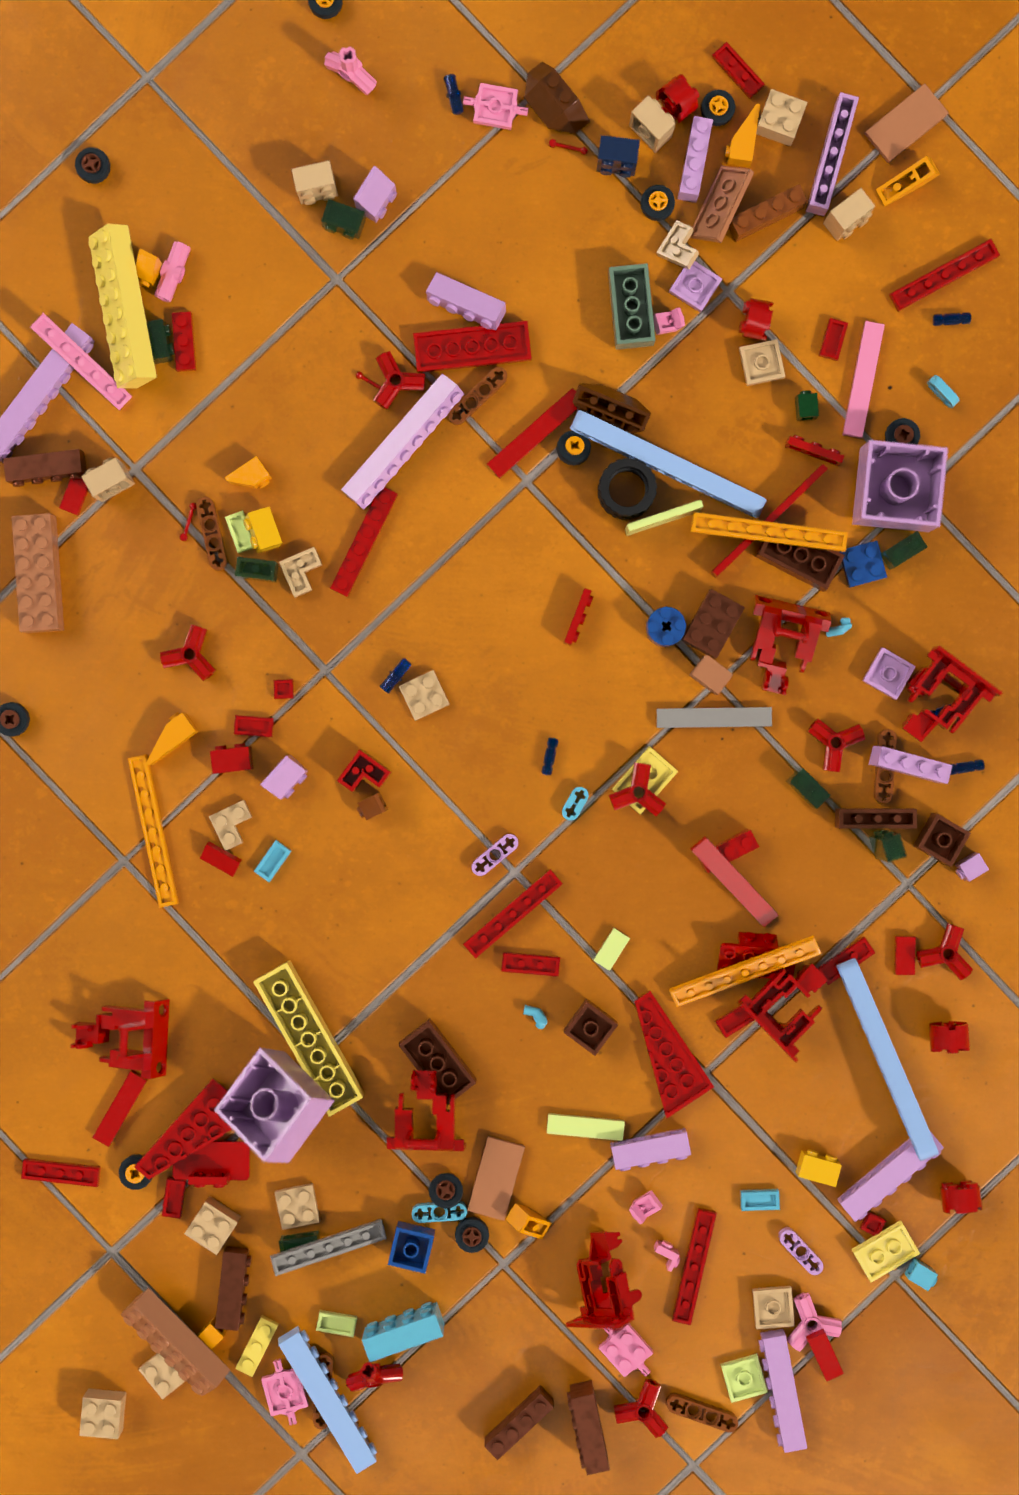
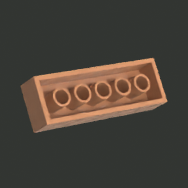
M50 513L12 516L20 632L64 631L56 516Z
M149 1288L138 1295L120 1314L124 1322L132 1326L137 1331L138 1336L146 1340L151 1345V1349L155 1353L160 1354L164 1358L165 1363L173 1367L178 1372V1376L192 1386L191 1388L196 1394L203 1396L212 1391L229 1373L230 1369Z

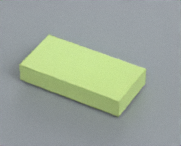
M244 511L226 516L225 519L237 553L253 549L250 542V531H247L244 526Z
M613 928L593 961L610 971L630 938Z
M320 1310L316 1331L354 1337L358 1316Z

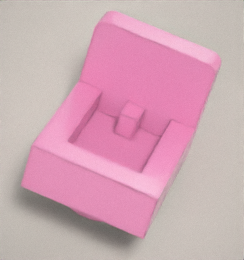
M680 307L670 312L653 315L656 335L676 332L685 326L684 316Z
M651 1190L635 1199L629 1211L632 1217L639 1224H642L648 1216L661 1210L663 1205Z
M656 1240L654 1244L655 1252L669 1258L666 1267L671 1272L673 1267L676 1268L680 1261L678 1249L674 1248L673 1244L666 1240L662 1242Z

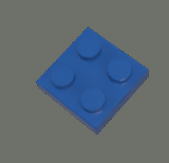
M877 540L847 548L845 552H840L845 555L842 565L849 588L887 578Z

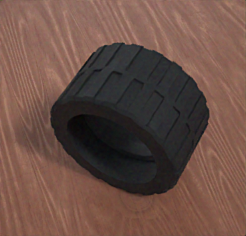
M624 458L616 460L603 471L598 484V499L601 506L612 517L620 518L621 520H631L640 517L649 509L656 497V477L651 468L638 459ZM620 472H632L638 475L644 482V497L634 506H620L610 496L609 484L612 478Z

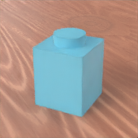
M916 1258L912 1259L904 1273L910 1281L927 1291L935 1286L938 1279V1274L933 1268Z

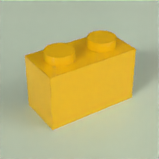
M270 507L247 513L244 519V526L247 531H250V542L252 548H256L257 553L277 548L282 544Z
M808 1149L807 1152L801 1150L796 1174L800 1178L836 1187L842 1164L835 1156L826 1154V1157L819 1155V1152Z

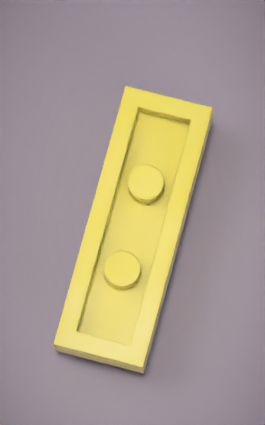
M264 1315L261 1316L235 1369L253 1377L279 1323Z

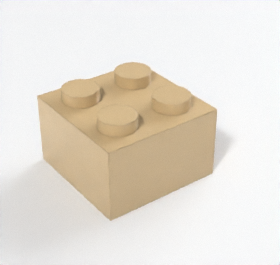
M771 89L760 117L756 134L791 147L807 102Z
M648 95L631 112L629 126L656 153L672 138L676 123L672 115L665 113L661 109L660 103L656 99L652 100Z
M330 161L292 169L296 192L301 204L311 205L318 200L329 201L338 196Z
M860 188L831 210L823 224L836 241L841 238L845 240L853 233L857 226L861 228L869 221L868 219L873 215L871 212L875 205L863 189Z
M112 457L102 462L103 465L98 468L92 467L85 472L86 474L82 476L91 495L101 502L135 484L125 464Z
M209 1196L185 1232V1235L217 1255L241 1216Z
M88 1389L82 1401L79 1436L118 1439L123 1431L126 1392Z

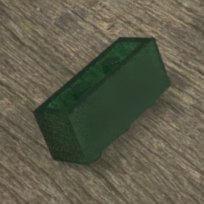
M881 829L873 832L874 835L869 837L876 859L891 862L907 857L900 834Z

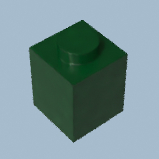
M810 390L801 391L795 397L796 421L817 419L819 416L817 393H812Z

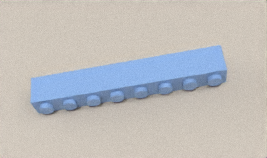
M297 1326L279 1337L278 1345L356 1474L377 1462V1449L373 1442L369 1443L366 1439L368 1437L366 1430L363 1426L359 1427L357 1424L358 1418L353 1410L350 1411L347 1405L349 1404L344 1394H339L337 1390L339 1387L335 1379L329 1378L327 1374L329 1370L324 1362L321 1363L319 1361V1353L315 1346H310L308 1334L305 1330L301 1331L300 1327Z

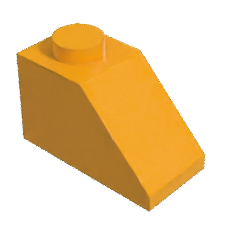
M142 249L138 252L136 262L139 284L146 288H149V286L156 288L161 278L160 271L163 264L158 257Z
M256 456L226 476L225 479L230 484L257 489L258 487L263 488L267 486L272 477Z
M517 1203L511 1208L505 1219L519 1233L543 1239L552 1224L535 1211Z

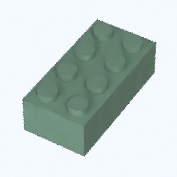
M648 263L609 267L608 280L615 349L654 346L656 340Z

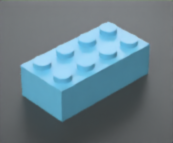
M427 1302L421 1305V1308L415 1310L410 1308L401 1315H390L379 1323L373 1321L367 1324L362 1343L369 1362L443 1337L445 1323L438 1303Z

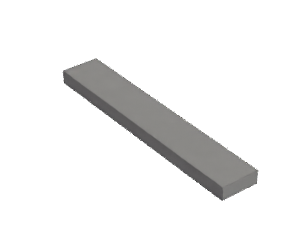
M772 707L656 709L657 728L772 726Z
M379 1219L271 1255L270 1258L274 1274L278 1276L387 1238L383 1222Z

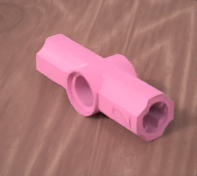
M174 241L169 257L161 267V278L154 294L155 297L165 302L172 301L176 287L184 277V266L191 250L189 246Z

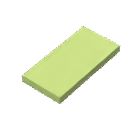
M697 500L628 523L625 528L626 535L629 536L692 515L693 512L698 513L703 508L702 501Z

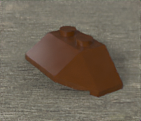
M541 62L527 73L524 99L548 129L576 134L590 123L580 100L554 68Z
M580 383L573 399V404L577 410L584 411L630 434L643 432L651 415V412L637 399L601 384Z

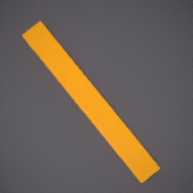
M693 512L691 532L839 552L846 551L848 532L697 512Z
M148 754L127 758L158 906L162 908L179 904L151 768L147 764Z
M813 935L669 988L670 994L676 1006L679 1007L821 954V950Z

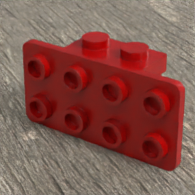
M738 932V944L722 943L720 945L717 971L780 948L778 946L777 934ZM796 964L785 967L784 969L789 974L794 976ZM779 970L760 976L758 978L771 979Z
M213 1141L200 1150L188 1155L185 1159L173 1164V1178L176 1180H188V1185H194L196 1188L205 1187V1185L222 1188L230 1180L246 1181L250 1177V1147L244 1141Z

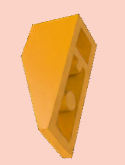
M760 104L755 105L732 138L730 146H726L725 157L728 158L727 165L750 168L753 159Z
M926 156L877 188L876 191L884 206H888L939 176L940 173L932 158Z
M177 712L169 718L170 722L166 724L147 760L148 765H154L199 732L186 713L180 714Z

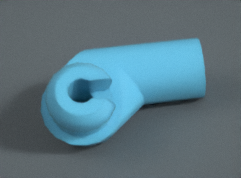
M849 617L841 618V625L830 627L829 631L826 632L827 637L839 636L852 628L851 619Z
M525 1005L523 1014L532 1016L536 1022L535 1026L538 1029H544L547 1025V1018L543 1010Z

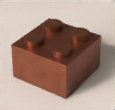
M931 813L913 847L952 867L971 833L939 814Z
M585 999L563 1030L567 1036L596 1056L616 1029L618 1023L600 1008Z

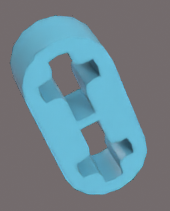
M934 375L927 381L929 388L947 407L953 408L960 401L956 393L939 376Z
M584 787L574 788L564 804L562 815L566 820L576 819L587 802L589 793ZM583 790L585 798H580L578 803H575L574 801L577 798L575 792ZM575 804L576 806L574 808V812L576 814L574 816L570 815V817H567V812L565 811V809H570L572 805Z

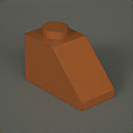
M377 793L359 802V807L357 808L361 818L365 817L366 820L388 810L381 793Z

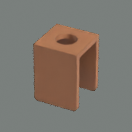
M705 655L692 670L690 676L714 695H718L733 674L709 655Z

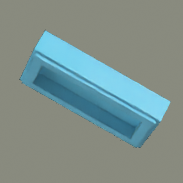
M275 840L254 872L270 882L292 850L278 840Z
M779 1189L740 1190L741 1211L780 1210Z

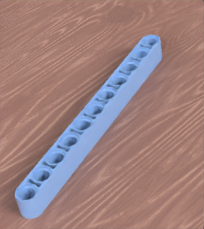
M578 410L570 427L572 431L630 459H638L651 469L752 517L759 518L767 501L756 493L584 411Z
M852 958L836 965L919 1160L923 1161L938 1155L939 1152L857 960Z

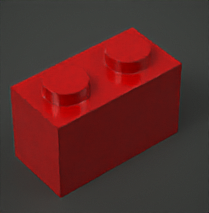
M245 743L234 744V748L227 749L226 745L216 746L214 751H210L212 774L254 769L251 746L246 747Z

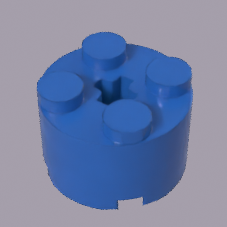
M659 608L647 619L646 633L650 641L655 645L663 647L674 645L685 634V619L674 608ZM662 623H663V624L668 623V624H669V627H668V628L670 629V631H669V630L663 631V630H662V628H663Z

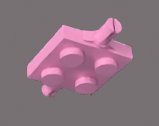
M480 83L476 98L464 96L463 105L474 106L473 123L511 130L516 114L528 115V108L517 106V89Z
M630 1323L615 1330L604 1329L608 1337L599 1345L602 1353L624 1377L637 1368L646 1377L651 1370L647 1368L644 1361L653 1354L652 1348Z
M276 1359L273 1361L276 1372L263 1376L261 1379L270 1415L287 1414L289 1425H295L297 1420L294 1412L309 1406L306 1390L293 1369L283 1370L281 1359Z

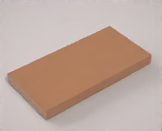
M923 84L869 128L864 135L886 162L890 163L943 120L949 112L927 85Z
M728 166L720 167L692 227L694 232L690 236L691 238L722 243L754 174L751 169Z
M488 1135L467 1211L502 1221L505 1220L523 1156L524 1145Z

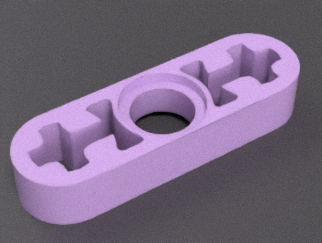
M514 834L504 835L473 862V873L478 876L488 873L517 848V837ZM506 838H514V846L506 847L505 850L508 852L504 854L503 850L497 845L501 843L503 846L506 844ZM497 849L500 851L501 856L498 860L490 858L489 853L491 850ZM486 855L488 861L493 863V865L489 866L487 863L484 866L485 871H476V863L482 864L485 861L483 857Z
M785 1227L780 1230L779 1240L782 1245L810 1274H820L823 1271V1263L814 1251L792 1228ZM786 1233L788 1235L791 1234V1238L795 1242L793 1245L788 1239L785 1240L784 1235ZM800 1246L806 1248V1253L803 1256L796 1254V1249ZM809 1257L814 1263L817 1262L818 1267L816 1269L814 1267L811 1268V1264L807 1260Z

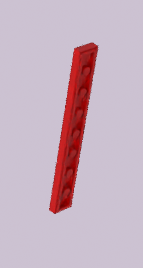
M824 464L820 465L764 521L774 522L828 468ZM744 539L711 571V574L716 578L754 540Z

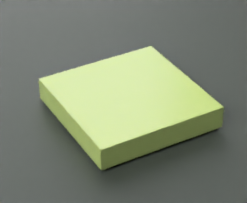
M757 1354L720 1364L731 1403L768 1393Z

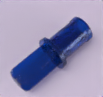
M449 74L444 77L447 89L446 97L450 101L452 113L459 115L463 113L460 98L461 91L458 90L455 74Z
M402 658L393 671H389L390 674L380 685V688L389 694L398 681H402L401 677L409 669L411 663L407 659Z

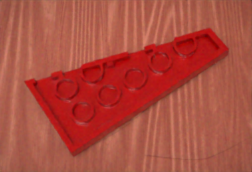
M649 990L634 1000L667 1119L714 1088V1086Z
M212 1078L136 1163L134 1168L149 1180L232 1130L215 1111V1108L228 1090L216 1079Z

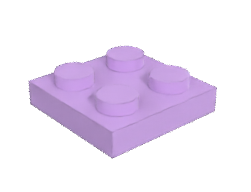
M694 261L689 270L686 268L682 270L669 293L701 313L721 283L722 278Z
M882 647L862 681L897 700L916 666Z

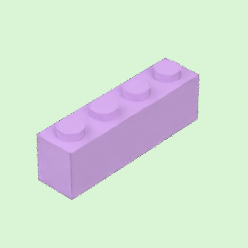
M698 116L693 118L679 188V200L697 202L713 119Z
M437 272L426 290L427 301L432 305L446 308L448 312L452 314L457 313L470 322L475 321L486 329L491 328L496 331L506 313L505 302Z
M873 746L869 765L943 784H948L953 766L883 746Z
M685 1128L610 1143L615 1169L620 1171L630 1170L633 1166L647 1167L650 1165L649 1163L653 1162L663 1164L667 1163L668 1159L673 1158L683 1160L688 1155H691Z

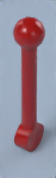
M554 139L549 141L551 148L557 146L581 152L583 155L588 153L586 147L579 148L557 143Z
M362 372L356 373L357 379H362L377 389H381L382 386L363 376Z
M191 503L189 506L190 512L183 534L180 535L182 541L188 540L187 532L193 512L197 508L196 503Z

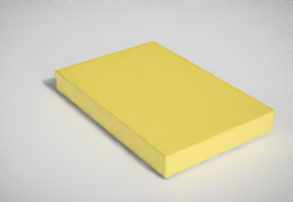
M650 746L635 762L651 765L648 789L656 796L678 773L672 765ZM634 764L612 788L614 792L631 786ZM636 787L633 791L636 798H640L644 793L641 787ZM638 802L630 805L640 815L645 810Z
M901 1220L851 1249L871 1283L920 1254Z

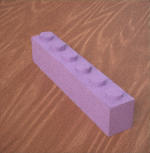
M840 92L836 100L806 212L825 216L828 211L859 97Z
M932 1133L931 1135L939 1152L938 1155L920 1161L909 1138L837 1198L854 1221L863 1219L872 1207L879 1206L884 1197L892 1195L902 1182L906 1183L909 1181L914 1172L922 1170L927 1165L926 1162L941 1154V1150L944 1147Z
M783 1329L760 1333L761 1340H758L760 1351L764 1352L765 1359H762L764 1371H768L769 1376L765 1379L768 1390L771 1389L772 1392L769 1400L771 1408H775L776 1415H773L775 1428L778 1427L779 1434H776L778 1446L783 1447L784 1453L807 1449L785 1332Z

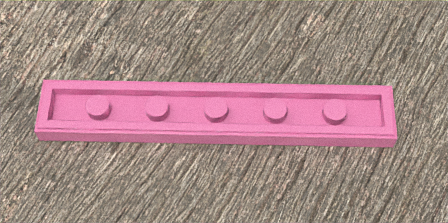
M44 313L30 326L32 330L118 410L131 399L132 396L124 388H117L116 381Z
M869 321L864 323L842 435L856 438L863 437L884 324Z

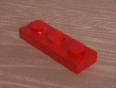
M191 311L172 313L176 371L196 370L192 313Z
M797 435L790 436L785 444L787 448L836 466L842 464L844 455H841L840 451L832 448L829 450L824 449L817 442H805L803 437Z
M584 588L564 644L571 646L572 642H577L580 634L577 628L579 624L583 625L587 615L584 614L585 607H590L594 597L590 595L592 591Z

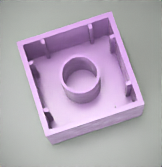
M869 440L865 443L859 452L852 525L930 532L940 527L948 448Z
M260 1048L215 1108V1111L264 1162L289 1163L335 1100L285 1051Z

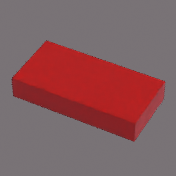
M829 318L819 353L820 357L838 361L848 322Z
M82 476L80 479H70L59 507L79 516L89 490Z
M235 715L234 734L273 737L274 718Z
M209 841L200 856L201 860L232 877L236 874L242 859Z
M895 936V975H915V936Z
M738 1006L715 1022L724 1037L727 1038L753 1022L754 1019L741 1006Z
M167 1177L162 1216L181 1219L187 1180H176L173 1177Z

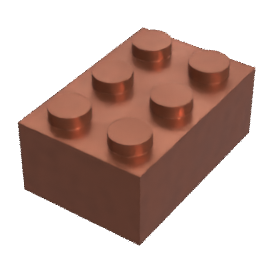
M710 589L681 641L716 659L745 607Z

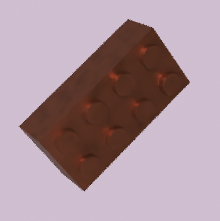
M762 542L755 557L824 592L832 582L845 555L832 550Z
M431 1018L399 1042V1047L417 1070L436 1071L437 1093H448V1105L451 1094H455L456 1099L476 1084L477 1078Z
M592 1380L570 1384V1392H567L568 1406L572 1415V1425L576 1434L582 1469L586 1468L587 1475L610 1471L608 1453Z

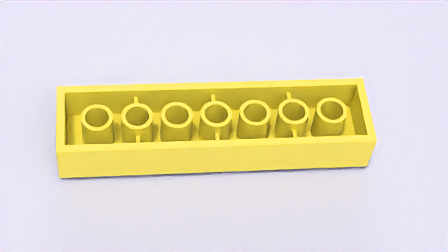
M106 224L88 237V244L92 254V265L95 269L96 285L99 290V302L102 306L103 322L106 327V339L110 348L114 380L116 381L117 388H139L157 378L129 228L128 225Z
M291 961L283 963L254 980L253 982L301 1068L335 1100L327 1110L328 1116L330 1117L362 1099L365 1093Z

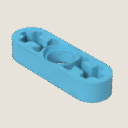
M460 1201L456 1205L460 1206V1209H464L460 1215H457L456 1211L450 1212L451 1216H447L448 1208L444 1209L445 1214L438 1217L434 1214V1209L438 1206L433 1202L418 1203L413 1207L411 1215L413 1220L418 1223L456 1221L466 1217L467 1206L463 1201ZM456 1206L450 1208V1210H456ZM431 1207V1217H428L429 1213H424L423 1217L415 1214L418 1212V1209H422V1212H428V1208Z

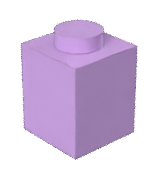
M976 852L955 863L957 867L955 871L959 878L969 882L989 870L981 855Z

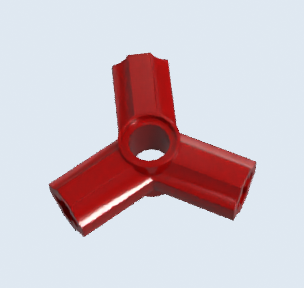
M390 351L384 352L375 358L386 379L373 399L382 408L388 410L401 390H425V374L401 372ZM394 377H399L401 379V382L398 385H393L391 383V380Z
M191 624L184 647L160 652L163 668L188 664L203 681L211 677L216 669L200 653L207 629ZM193 649L195 655L189 660L186 657V653L188 650Z
M817 718L807 731L826 746L823 770L840 772L843 748L865 740V734L860 724L836 733ZM834 737L838 738L839 740V746L837 748H834L831 745V740Z
M634 762L631 786L608 795L614 811L636 802L656 817L663 810L666 803L648 789L651 765ZM636 787H641L644 791L640 798H636L633 794Z
M947 923L941 944L938 947L916 951L920 968L945 963L959 980L967 978L973 969L958 953L964 928ZM946 949H950L951 954L948 958H944L943 953Z
M367 1362L363 1364L360 1371L348 1375L346 1386L350 1389V1392H355L364 1388L378 1387L385 1383L400 1382L403 1380V1368L400 1363L380 1365V1363L372 1364Z
M645 1379L640 1395L635 1402L613 1405L616 1423L620 1424L639 1420L644 1423L655 1438L661 1437L668 1429L666 1422L654 1409L661 1384L652 1379ZM641 1407L648 1408L646 1412L639 1411Z

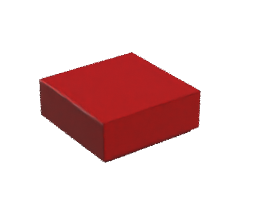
M293 679L273 680L274 699H294Z
M868 1211L860 1229L876 1236L882 1231L886 1219Z

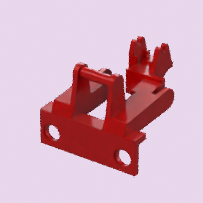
M755 595L753 614L761 616V620L751 651L750 661L755 660L759 648L757 664L766 668L761 690L786 695V690L789 686V678L785 676L787 666L786 662L774 660L776 644L773 643L775 636L779 637L780 635L798 640L794 655L795 658L802 659L799 672L804 673L807 662H812L820 631H829L831 625L830 612ZM781 620L802 625L801 631L797 632L781 628Z
M934 646L928 653L927 657L933 661L912 686L915 690L908 698V701L912 703L921 692L926 696H930L942 680L955 688L959 696L951 706L945 705L937 716L927 709H922L918 715L910 714L907 717V720L903 722L902 729L920 742L925 739L936 725L943 729L950 727L949 732L953 734L981 698L991 702L995 696H1001L1003 693L941 646ZM948 672L952 673L954 676H956L958 679H960V680L963 681L964 683H963V684L959 683L957 680H955L953 677H951V676H950L949 674H947V673H948Z
M812 963L804 965L803 969L797 972L795 979L782 968L752 999L745 994L737 1002L794 1062L798 1061L795 1056L800 1052L794 1043L815 1023L813 1019L820 1013L822 1007L820 1005L816 1006L808 1015L802 1009H799L787 1023H778L768 1010L782 996L787 998L796 988L805 997L809 998L810 991L815 993L828 981Z
M170 999L144 1001V1009L102 1006L101 1011L112 1013L96 1015V1023L77 1022L71 1025V1029L76 1030L75 1043L70 1045V1048L84 1049L93 1047V1043L109 1042L110 1030L118 1029L120 1031V1047L110 1050V1056L99 1057V1062L109 1063V1067L140 1070L141 1078L145 1079L166 1076ZM161 1005H163L164 1010L163 1013L160 1015L159 1008ZM144 1029L143 1051L127 1049L128 1031ZM160 1062L161 1069L159 1072H157L156 1067L157 1064Z
M413 1070L410 1090L417 1091V1099L432 1100V1115H437V1132L434 1139H413L414 1108H404V1093H399V1107L395 1108V1137H387V1149L464 1151L466 1148L464 1139H455V1094L450 1095V1109H448V1093H437L436 1071Z
M591 1232L589 1257L580 1259L577 1262V1271L585 1306L580 1307L581 1315L567 1322L566 1326L618 1329L635 1320L632 1306L641 1300L642 1293L639 1289L629 1290L627 1273L623 1271L621 1260L611 1258L610 1251L622 1243V1239H617L620 1236V1232ZM611 1260L609 1263L610 1275L605 1277L608 1292L603 1293L601 1264Z

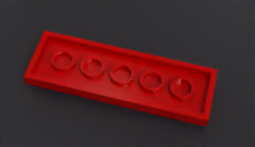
M528 321L499 324L496 331L491 328L486 329L482 326L413 333L417 373L532 361Z

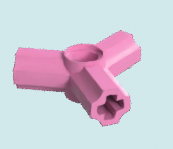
M342 48L339 53L333 51L326 54L324 65L327 69L339 73L341 77L352 82L365 95H368L374 89L377 81L362 67L363 65L356 57V52L353 48Z
M801 1293L793 1298L801 1318L799 1325L787 1338V1342L794 1349L800 1352L808 1343L806 1336L821 1329H824L828 1336H840L842 1330L841 1319L817 1315L809 1293ZM809 1321H816L813 1326H807Z

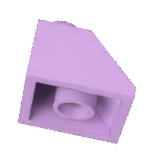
M373 166L353 198L356 210L377 223L378 219H382L386 214L388 203L394 201L397 195L396 186L384 173Z
M286 755L260 785L280 800L284 797L288 799L295 791L293 787L297 783L301 784L307 778L306 773L308 770L292 755Z

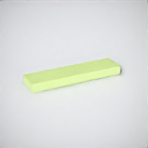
M548 1113L547 1134L623 1141L625 1121Z

